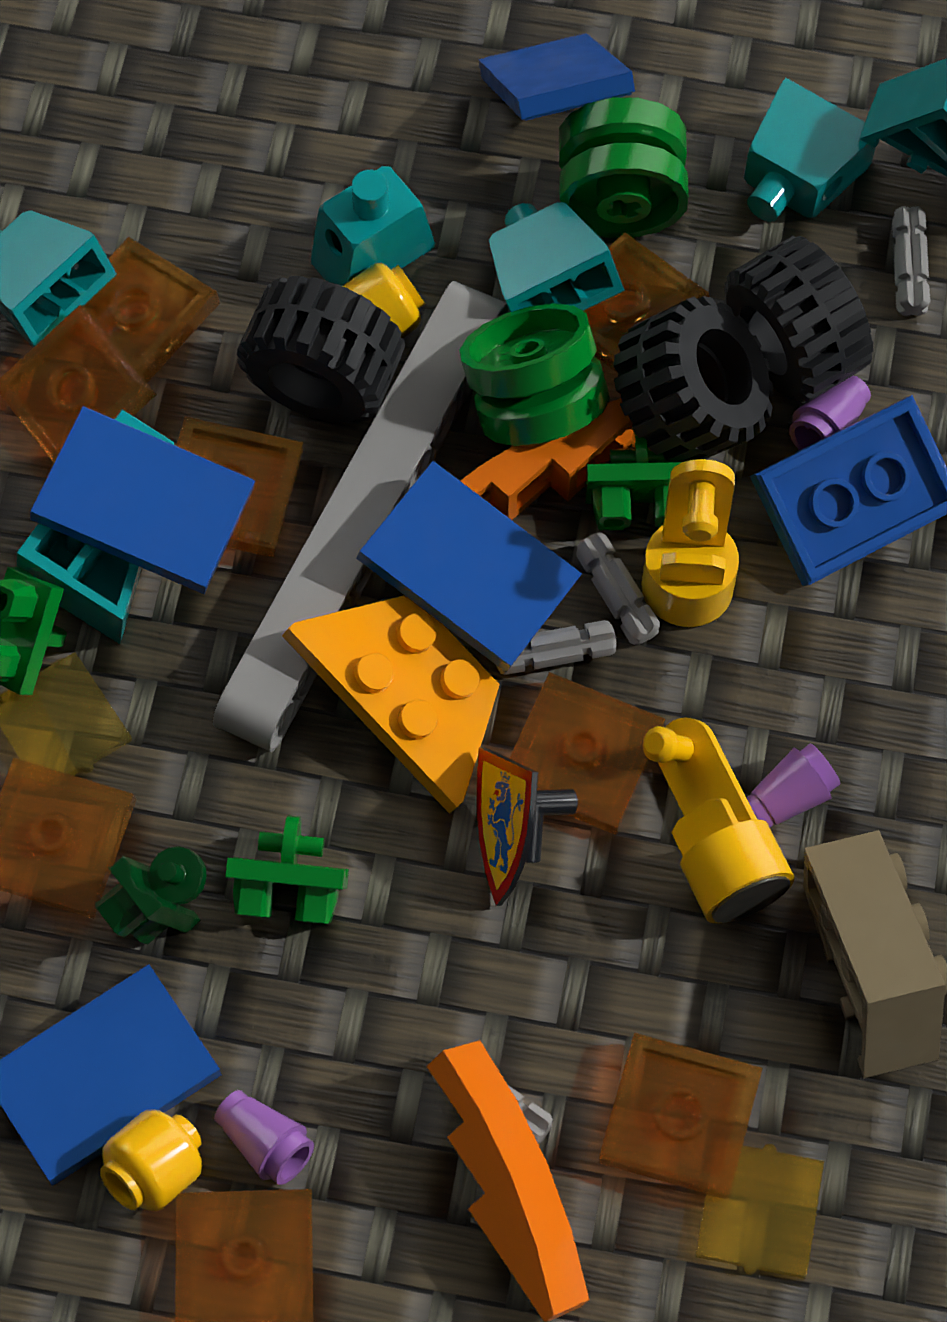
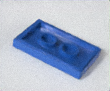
M587 33L478 59L482 79L524 121L583 107L595 101L631 95L632 92H635L632 71Z
M913 395L905 397L750 475L751 481L802 586L810 585L947 514V467Z
M83 406L30 511V520L205 594L250 498L256 480Z
M434 461L430 463L356 557L357 560L505 672L510 669L582 575L572 565Z
M148 964L0 1059V1106L50 1184L54 1186L101 1155L103 1147L108 1140L145 1110H159L165 1113L220 1077L221 1071Z

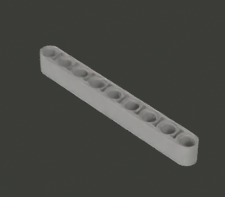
M452 281L448 285L226 685L214 713V727L269 752L274 751L278 747L318 675L282 635L295 622L354 608L373 573L371 569L356 559L359 551L434 460L472 390L467 382L459 349L466 338L480 326L508 313L509 308L506 302L456 281Z

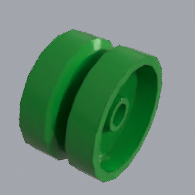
M608 98L588 103L571 112L559 126L558 152L559 167L561 168L559 202L566 203L597 236L606 238H635L654 234L675 224L687 211L689 194L688 172L685 168L687 155L686 126L675 111L662 103L642 98Z
M556 303L536 305L505 313L483 324L471 333L459 349L461 363L469 388L477 392L474 399L484 435L495 443L512 446L532 445L565 437L590 424L604 412L611 399L601 362L594 357L597 350L587 313L572 305Z

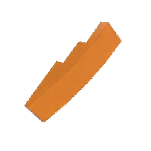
M622 398L608 402L604 412L587 426L565 437L541 444L512 446L477 467L464 477L461 482L511 520L518 516L550 486L568 502L585 487L587 464H609L610 449H627L632 444L633 423L628 415L624 416L620 406L623 403Z
M480 1040L443 1050L426 1067L464 1121L447 1138L485 1193L468 1210L544 1322H549L582 1307L589 1301V1296L572 1229L548 1163L517 1099Z

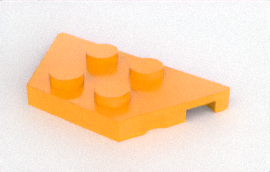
M405 595L298 621L285 631L282 637L449 814L464 801L478 757V749L481 747L500 686L442 623Z

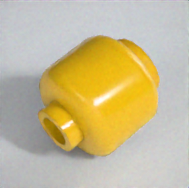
M383 263L372 264L342 285L367 298L375 306L391 317L390 321L395 323L402 332L401 338L414 331L421 323V314L418 309L425 305V302L399 265L390 269Z
M145 1110L112 1136L105 1144L102 1151L104 1166L100 1169V1176L111 1195L129 1210H136L140 1207L147 1211H159L191 1185L201 1174V1157L197 1149L201 1146V1138L195 1127L185 1117L179 1114L170 1117L159 1110Z

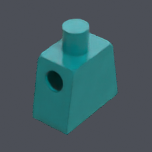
M785 78L748 151L744 179L749 185L756 188L747 199V205L752 213L764 221L773 222L787 206L807 218L816 217L871 165L875 148L859 139L865 122Z
M382 166L377 170L359 172L354 177L350 187L325 201L318 209L311 264L325 281L341 286L375 263H383L390 269L399 265L402 269L435 248V241L422 204L391 167Z
M556 202L540 211H537L536 207L529 203L518 204L506 214V227L493 233L489 239L502 294L510 312L529 306L554 303L572 305L584 311L625 291L607 245L566 203Z
M31 210L20 214L3 231L0 229V312L35 349L40 347L117 275L95 235L85 229Z

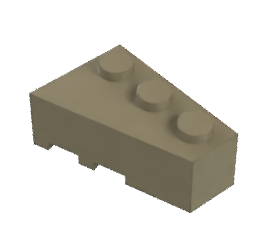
M879 830L804 848L803 887L827 962H835L848 995L841 997L839 1000L845 1020L857 1017L862 1029L861 1056L858 1057V1062L863 1078L939 1060L944 997L947 995V963L942 955L933 956L927 942L929 941L927 918L922 906L919 903L911 904L906 894L907 876L901 857L898 853L889 854Z

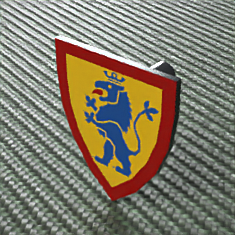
M479 747L476 808L479 843L485 874L495 905L502 906L515 889L525 863L541 861L543 817L548 815H574L577 811L578 799L573 789L537 790V771L486 747Z

